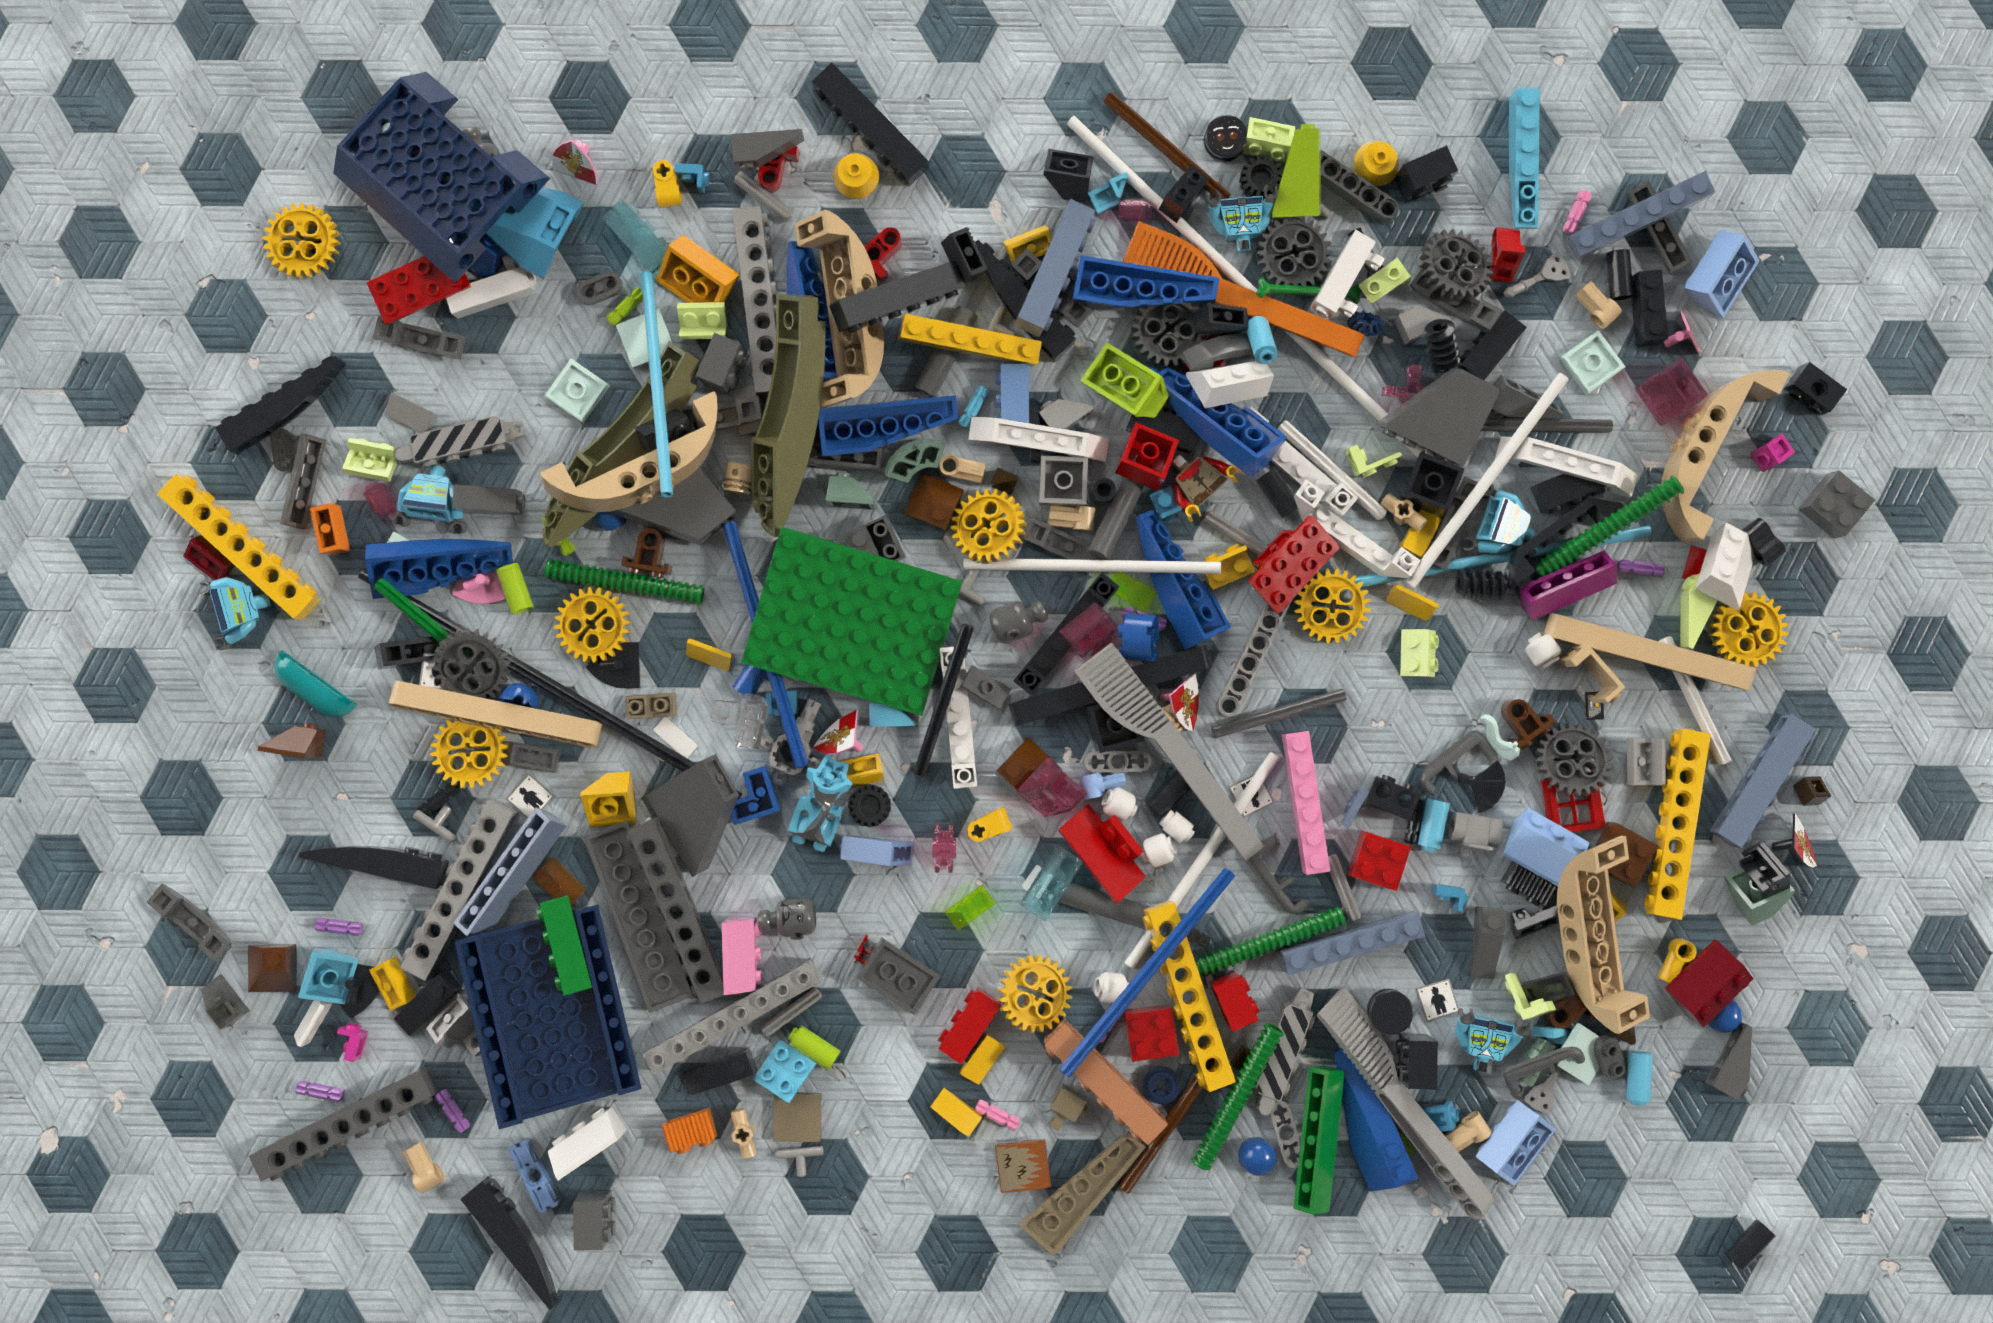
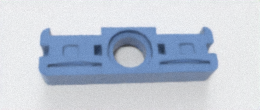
M526 1138L511 1146L509 1152L539 1213H544L548 1209L556 1207L560 1203V1199L557 1200L551 1184L548 1183L551 1179L541 1159L537 1160L538 1157L531 1143H529L531 1139ZM536 1169L540 1172L541 1178L539 1181H532L529 1178L530 1170Z

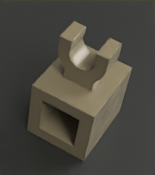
M1061 1084L1050 1102V1108L1056 1111V1114L1050 1121V1127L1059 1131L1065 1118L1074 1123L1077 1118L1082 1119L1088 1109L1086 1098L1066 1085Z

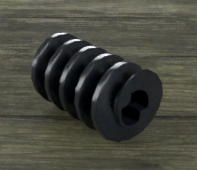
M1436 319L1429 322L1424 329L1427 332L1426 339L1428 340V348H1430L1429 355L1431 356L1432 370L1437 373L1448 372L1452 368H1456L1461 362L1455 325L1447 319Z
M1459 569L1455 581L1456 593L1461 591L1462 598H1466L1467 593L1470 592L1472 599H1475L1477 592H1479L1481 599H1485L1486 593H1489L1490 600H1494L1496 594H1498L1499 600H1503L1508 586L1506 572L1504 574L1501 571L1493 573L1491 570H1487L1484 574L1483 570H1477L1475 573L1473 569H1468L1467 572L1464 569Z

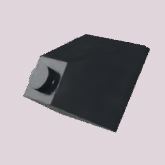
M1048 149L1043 175L1063 200L1069 201L1072 199L1079 203H1086L1094 156Z

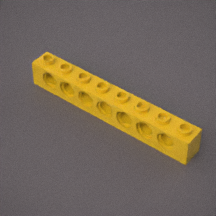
M176 473L157 495L293 619L303 620L321 601L316 595L317 591L308 583L304 585L299 580L300 575L292 568L287 569L282 565L283 560L274 552L270 554L265 549L266 544L258 537L253 538L248 534L249 529L240 521L236 523L231 518L232 513L223 506L219 507L214 503L215 498L206 490L201 491L197 487L198 482L189 475L183 476ZM190 494H192L193 500L190 504H188L187 498ZM209 509L210 516L205 520L204 513ZM226 524L227 532L222 536L221 528ZM243 540L244 548L239 551L238 543ZM260 555L261 564L256 567L255 559ZM277 571L279 577L276 582H273L272 574ZM294 586L296 593L290 598L289 590Z
M1682 728L1674 730L1670 737V746L1672 748L1671 755L1666 761V769L1668 770L1666 784L1662 786L1664 799L1659 806L1660 825L1657 826L1655 831L1658 848L1652 857V862L1654 863L1653 869L1648 876L1649 894L1646 895L1644 900L1646 914L1682 920L1711 736L1709 733ZM1685 748L1690 752L1688 760L1683 756ZM1682 771L1686 774L1685 783L1680 780V773ZM1678 794L1683 798L1681 806L1676 803ZM1675 817L1679 820V827L1677 829L1672 825ZM1670 841H1673L1676 845L1673 853L1669 850ZM1667 864H1670L1672 867V873L1669 876L1665 872ZM1664 887L1668 889V897L1666 899L1661 895Z
M1170 900L1144 909L1145 916L1143 917V922L1146 929L1151 931L1153 939H1150L1154 952L1181 921L1175 902ZM1167 923L1169 931L1166 935H1161L1160 927L1162 924ZM1185 937L1176 948V955L1165 961L1160 967V972L1162 975H1166L1168 981L1165 984L1169 997H1173L1176 1005L1173 1006L1174 1014L1177 1020L1181 1019L1183 1028L1180 1029L1184 1041L1189 1043L1191 1050L1188 1051V1055L1192 1064H1196L1198 1084L1200 1087H1204V1089L1211 1092L1236 1081L1188 939ZM1179 968H1183V978L1176 980L1175 972ZM1190 990L1192 997L1188 1002H1184L1183 994ZM1198 1013L1199 1021L1192 1025L1190 1018L1193 1014ZM1206 1035V1044L1202 1047H1199V1038L1201 1036ZM1214 1058L1213 1067L1206 1069V1061Z

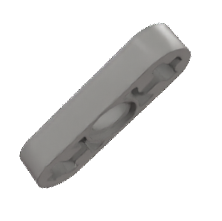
M1142 750L1106 751L1103 753L1093 751L1084 758L1085 768L1093 773L1142 772L1148 770L1152 764L1150 754ZM1108 754L1107 765L1109 769H1104L1105 764H1098L1096 769H1092V765L1088 764V760H1091L1093 755H1096V758L1099 760H1105L1103 755ZM1127 754H1132L1130 759H1138L1139 754H1143V758L1147 759V763H1144L1142 768H1139L1137 763H1131L1132 768L1127 769L1129 762ZM1114 755H1121L1124 758V765L1121 768H1114L1112 766L1111 759Z
M1282 1099L1281 1102L1276 1100L1269 1115L1281 1156L1287 1166L1297 1168L1299 1155L1296 1156V1161L1292 1162L1290 1158H1287L1290 1156L1288 1146L1283 1148V1145L1292 1144L1295 1153H1300L1301 1142L1292 1111L1285 1100ZM1277 1105L1286 1108V1110L1282 1111L1285 1120L1290 1119L1289 1122H1281L1279 1115L1274 1113L1277 1110ZM1290 1127L1293 1130V1135L1290 1139H1282L1280 1137L1282 1128Z

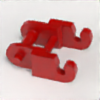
M865 935L857 950L860 953L858 956H854L856 959L854 963H857V961L865 963L866 959L860 957L862 952L867 955L871 954L863 946L868 935Z

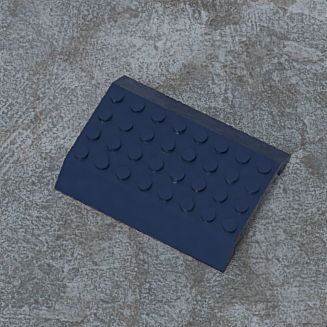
M598 904L572 910L592 988L565 996L563 991H557L554 979L559 977L557 968H551L548 956L553 954L551 945H545L542 933L547 931L545 922H539V919L455 941L499 1130L521 1124L525 1119L617 1093L619 1096L642 1089Z

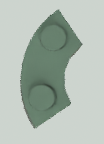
M930 438L908 442L890 456L883 471L887 477L908 483L912 475L920 469L927 467L938 468L945 445L941 440Z

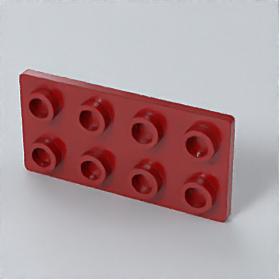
M426 256L367 282V286L382 319L387 325L471 287L466 273L454 283Z
M1309 515L1295 531L1283 529L1254 560L1253 564L1258 570L1248 582L1275 613H1280L1338 551L1339 545L1313 515Z
M1088 804L1058 829L1062 837L1114 903L1120 902L1146 878L1145 874L1133 860L1144 851L1116 815L1103 822Z

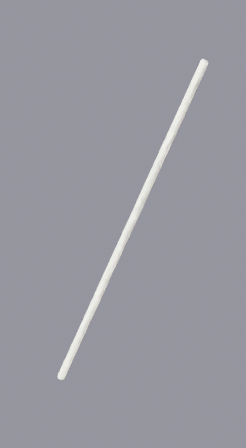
M1075 116L1070 118L1067 125L1119 175L1127 172L1128 177L1126 181L1234 284L1255 292L1257 291L1240 272L1183 218L1175 223L1158 209L1163 199ZM1283 330L1378 421L1388 415L1380 405L1312 341ZM1396 436V438L1402 443L1403 438ZM1403 444L1416 457L1419 456L1423 449L1417 445L1415 448Z

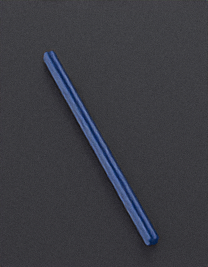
M734 521L727 522L723 525V529L751 622L753 623L759 598L736 523ZM767 671L795 767H805L808 765V760L782 675Z
M1227 868L1221 871L1060 1067V1071L1065 1076L1071 1077L1235 878L1233 872Z

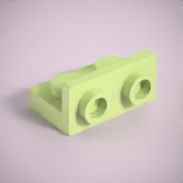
M1250 117L1247 128V144L1242 153L1251 156L1260 155L1261 158L1267 155L1270 160L1274 158L1275 161L1286 163L1295 126Z
M724 302L678 303L680 340L712 339L714 333L726 337L728 325Z

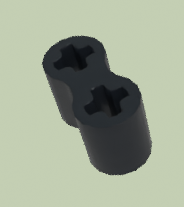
M1756 518L1742 529V531L1748 534L1755 559L1761 565L1767 567L1786 552L1784 544L1773 534L1771 528L1763 519Z

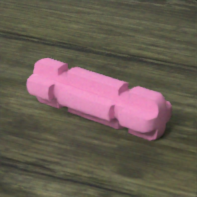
M1581 190L1578 193L1576 202L1573 204L1568 215V221L1565 222L1563 227L1564 233L1569 235L1576 233L1578 224L1581 222L1587 208L1586 204L1591 199L1592 194L1590 192Z
M979 1100L975 1107L977 1113L985 1114L987 1118L1001 1125L1005 1124L1007 1128L1013 1131L1019 1125L1020 1119L1014 1115L1009 1116L1008 1112L993 1105L989 1106L983 1100Z

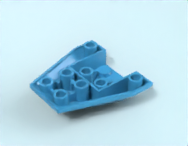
M542 187L520 213L510 206L485 234L522 269L544 280L554 261L557 248L572 222L575 223L585 202L564 191ZM482 203L475 204L473 212L480 210Z

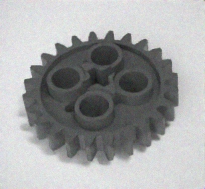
M1305 216L1301 218L1300 222L1297 221L1296 217H1292L1291 222L1286 217H1283L1282 224L1275 220L1273 223L1274 228L1271 226L1266 228L1268 234L1262 233L1260 238L1264 242L1257 244L1261 251L1256 253V257L1262 258L1258 261L1257 266L1265 267L1261 275L1269 274L1267 282L1274 279L1276 280V285L1281 283L1294 286H1306V283L1309 286H1314V279L1320 282L1322 279L1320 273L1326 274L1328 269L1325 266L1331 263V260L1326 257L1332 254L1331 250H1326L1330 246L1331 241L1324 242L1327 233H1319L1321 225L1313 228L1314 220L1306 224ZM1302 235L1306 237L1307 243H1299L1297 236ZM1277 241L1282 242L1285 245V249L1278 250L1274 243ZM1310 247H1313V248H1314L1313 251H1311V250L1304 251V250H1306L1307 248H1310ZM1291 250H1293L1294 253L1300 252L1296 258L1294 254L1289 255ZM1282 256H1283V258L1280 259V260H1275V259H1274V257H1282ZM1303 258H1311L1314 265L1306 266ZM1286 263L1290 265L1292 271L1284 272L1281 269V264Z
M1451 229L1449 233L1446 230H1443L1440 234L1437 232L1428 239L1421 249L1423 253L1419 256V259L1423 262L1419 267L1426 269L1422 276H1428L1429 280L1426 283L1434 284L1433 291L1440 289L1441 296L1447 293L1449 300H1452L1455 296L1458 302L1463 298L1467 301L1472 297L1476 298L1487 288V285L1491 282L1489 277L1493 274L1489 270L1493 264L1486 261L1490 254H1483L1485 246L1478 247L1479 240L1471 241V234L1464 237L1462 230L1457 235L1454 229ZM1463 251V255L1458 261L1457 258L1461 255ZM1453 270H1455V272L1450 277L1451 279H1449L1450 273Z
M1191 303L1144 306L1145 309L1139 308L1138 314L1140 316L1135 315L1133 320L1137 324H1133L1131 328L1132 331H1135L1132 334V339L1138 340L1134 347H1142L1139 355L1147 354L1146 362L1154 359L1155 367L1160 362H1163L1164 369L1168 366V363H1171L1174 369H1176L1178 362L1185 366L1186 362L1182 357L1183 352L1204 342L1202 339L1207 336V334L1194 332L1192 313L1199 309L1198 306L1192 309L1190 307ZM1171 312L1175 314L1176 318L1169 319L1165 313ZM1181 319H1185L1184 322L1176 326ZM1155 326L1159 332L1151 333L1147 327ZM1174 326H1176L1174 328L1173 333L1168 332L1167 334H1165V336H1163L1165 330L1170 331ZM1180 330H1188L1191 336H1183ZM1162 337V339L1157 344L1153 343V341H1156ZM1168 343L1172 345L1173 350H1165L1162 344Z
M469 628L464 633L460 630H457L454 635L450 633L446 639L439 643L440 646L435 650V653L438 655H435L433 661L437 663L433 670L440 671L435 678H443L444 681L440 686L448 685V691L476 697L481 696V698L488 699L490 695L494 698L504 688L503 685L509 680L506 676L511 673V670L507 669L511 661L504 660L508 652L500 651L504 645L496 646L494 644L497 639L496 637L491 640L487 639L488 632L480 636L479 629H476L473 634H471ZM465 647L471 648L474 653L468 652ZM481 651H483L485 655L470 670V672L465 676V678L461 680L459 676L472 663V661L477 657V655ZM484 662L490 663L492 668L487 667ZM452 663L457 664L460 669L454 668ZM470 678L476 679L478 684L473 683Z
M1572 722L1566 728L1561 723L1557 729L1552 727L1549 731L1550 734L1546 733L1543 735V740H1540L1537 744L1541 748L1537 749L1534 753L1540 756L1534 761L1535 764L1541 765L1537 773L1544 772L1545 775L1541 780L1550 781L1548 788L1555 785L1557 787V794L1565 790L1566 797L1571 795L1572 792L1575 798H1578L1581 792L1587 797L1590 794V790L1596 793L1599 787H1603L1606 784L1605 780L1611 776L1607 771L1612 770L1613 766L1608 764V762L1614 758L1613 756L1606 755L1611 750V747H1603L1606 739L1598 740L1600 732L1591 734L1590 726L1586 730H1582V723H1579L1576 728H1574ZM1580 744L1585 745L1589 752H1583L1580 749ZM1556 745H1561L1565 749V753L1559 752ZM1553 759H1555V760H1562V761H1560V762H1554ZM1559 767L1566 769L1568 776L1562 775L1559 772ZM1582 767L1589 768L1591 775L1585 774Z

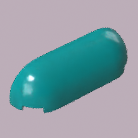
M281 650L276 657L274 672L278 681L322 714L335 718L343 717L356 707L357 703L285 651Z

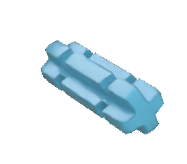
M982 385L977 387L975 396H972L964 410L965 414L959 419L960 426L966 429L970 428L972 417L977 416L984 403L983 399H986L989 394V389Z

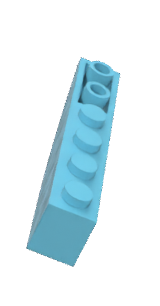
M1516 88L1509 96V178L1514 229H1538L1540 89Z

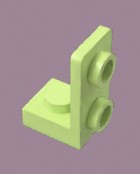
M1396 258L1360 283L1359 288L1368 301L1373 304L1400 284L1402 287L1411 281V276L1400 260Z
M1358 445L1350 447L1345 451L1355 476L1357 477L1362 474L1364 478L1376 473L1375 468L1382 465L1386 469L1397 464V459L1402 456L1400 451L1370 465H1366V454L1363 449H1359Z
M1510 973L1505 975L1507 979L1505 981L1506 988L1510 994H1513L1516 1002L1514 1004L1516 1013L1523 1020H1530L1556 1010L1553 1001L1544 1002L1543 998L1530 1002L1529 1006L1517 974Z

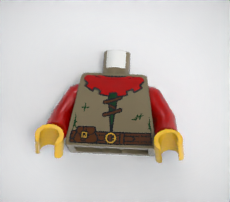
M1180 454L1171 463L1180 472L1173 480L1174 485L1172 489L1175 503L1178 507L1181 506L1182 511L1186 513L1188 521L1193 522L1191 515L1197 513L1201 516L1199 507L1228 480L1226 476L1236 483L1238 480L1233 475L1235 473L1243 475V472L1234 465L1231 466L1221 460L1210 457L1201 458L1198 456L1192 463H1189Z

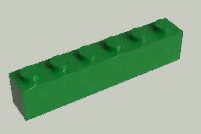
M1326 1065L1309 1067L1293 1209L1312 1215L1327 1213L1330 1210L1345 1070Z

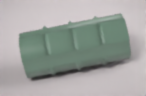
M1536 1036L1521 1062L1554 1051L1556 1046ZM1541 1071L1519 1078V1080L1532 1087L1537 1078H1539Z

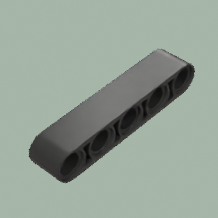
M1321 150V184L1377 223L1382 225L1389 224L1398 214V203L1392 197ZM1324 169H1332L1334 176L1326 175ZM1343 182H1350L1353 185V189L1345 188ZM1362 195H1369L1372 198V202L1364 201ZM1381 208H1388L1391 211V215L1383 214Z

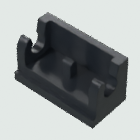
M1763 841L1758 842L1757 845L1741 853L1746 858L1740 860L1739 865L1766 898L1790 888L1789 871Z

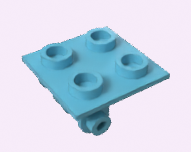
M779 1040L753 1077V1080L777 1095L784 1102L790 1103L817 1063L782 1040Z

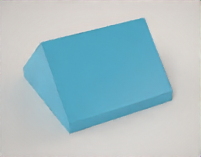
M328 948L312 951L298 997L345 1004L349 991L345 987V982L354 977L359 959Z

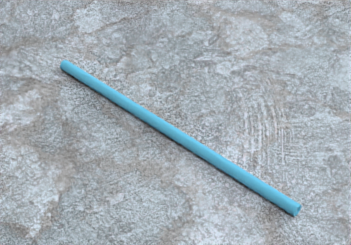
M1648 525L1625 529L1623 532L1620 530L1618 535L1615 536L1613 534L1610 540L1607 538L1605 543L1602 544L1600 542L1598 545L1651 537V528ZM1572 539L1552 542L1545 548L1541 545L1535 549L1538 553L1533 557L1544 556L1547 553L1552 554V550L1555 549L1557 551L1560 549V545L1565 546V542H1571ZM1511 549L1499 554L1488 553L1454 559L1450 561L1447 570L1432 565L1424 576L1509 562L1510 556L1517 549ZM1373 573L1357 576L1354 583L1362 581L1363 585L1361 587L1406 580L1407 578L1379 576Z

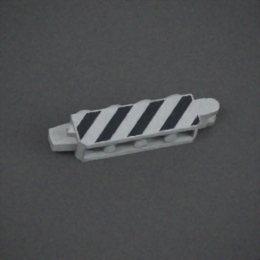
M497 416L413 434L410 439L411 445L397 448L395 456L398 461L405 464L416 463L423 466V468H431L432 466H437V462L441 461L453 463L460 461V457L463 456L474 458L482 456V452L489 450L493 453L506 450L505 447L512 445V441L526 436V432L521 421L505 422Z
M1299 987L1292 1002L1282 1003L1274 1025L1280 1028L1284 1035L1279 1037L1280 1042L1279 1044L1276 1043V1050H1272L1273 1055L1269 1056L1270 1061L1265 1063L1266 1068L1262 1069L1263 1074L1259 1075V1081L1255 1082V1089L1259 1093L1256 1108L1260 1114L1265 1116L1272 1111L1271 1109H1273L1276 1100L1281 1102L1282 1097L1287 1096L1290 1089L1289 1078L1291 1074H1295L1298 1067L1296 1059L1299 1052L1302 1053L1307 1040L1304 1037L1307 1030H1311L1314 1024L1315 1017H1313V1012L1311 1011L1314 993Z

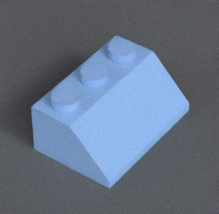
M1720 230L1684 287L1692 301L1719 318L1724 319L1759 263V259L1746 236Z
M1526 808L1513 821L1503 856L1558 886L1565 867L1574 857L1588 849L1589 842L1532 809Z
M1519 1100L1508 1108L1507 1115L1501 1123L1494 1127L1492 1135L1487 1142H1484L1479 1147L1478 1154L1475 1156L1514 1186L1556 1131L1552 1125Z

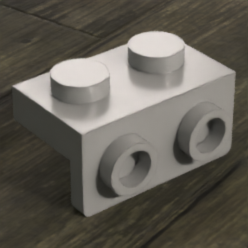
M1627 738V785H1665V739Z

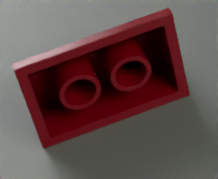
M1714 939L1665 989L1682 1012L1704 1028L1754 978L1733 954L1719 941Z

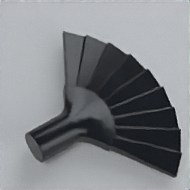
M1498 760L1476 776L1460 773L1458 782L1471 786L1478 813L1492 808L1500 800L1505 790V773Z

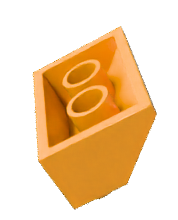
M682 235L668 245L655 280L687 303H725L733 292L740 274L685 235Z

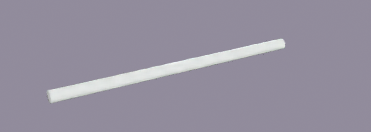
M1562 373L1556 376L1423 556L1412 576L1406 579L1405 582L1412 588L1417 586L1569 380L1567 376Z
M964 558L963 567L966 570L1221 574V562L1001 558V562L993 558L992 564H989L986 558L982 564L979 563L977 558L973 561L970 558Z
M1270 752L1234 803L1240 814L1243 813L1280 759L1274 753ZM1220 827L1216 829L1167 900L1175 902L1176 907L1225 839L1226 835ZM1164 923V924L1161 925L1160 931L1162 930V928L1164 927V925H1165L1166 923ZM1150 930L1144 933L1124 962L1132 969H1135L1151 946L1150 939H1153Z

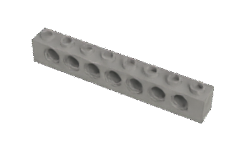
M761 206L733 209L755 393L757 396L762 397L768 396L772 375H766L764 370L768 365H774L776 304L774 303V295L777 294L776 281L771 279V273H774L775 269L773 258L769 259L768 250H772L770 236H766L765 227H769L768 215L763 213ZM757 229L759 233L756 237L750 238L747 236L750 230ZM752 253H762L760 259L756 261L750 259ZM762 274L765 276L761 283L753 282L756 275ZM766 297L767 303L764 306H757L756 301L758 298ZM762 320L770 321L768 328H759V323ZM766 342L773 343V348L769 352L762 351V346Z
M496 799L483 802L478 811L480 816L477 822H473L467 832L469 837L466 843H462L456 853L458 858L455 864H451L445 874L448 878L444 885L439 886L434 895L437 899L433 906L428 907L423 916L426 920L422 927L417 928L412 937L415 941L411 948L406 949L401 958L404 961L400 967L401 969L424 981L433 977L458 930V927L453 922L483 882L519 811ZM489 819L495 823L493 832L489 831L486 827ZM478 840L484 843L482 853L478 852L475 847ZM467 861L473 864L472 873H468L465 870V863ZM456 882L462 885L461 894H457L454 891V884ZM445 903L451 906L450 915L445 914L443 911ZM434 924L440 927L439 936L432 932ZM423 945L429 948L428 957L424 956L421 952Z
M809 959L759 987L756 991L746 994L653 1046L642 1055L652 1074L655 1075L820 983L822 978L813 961Z

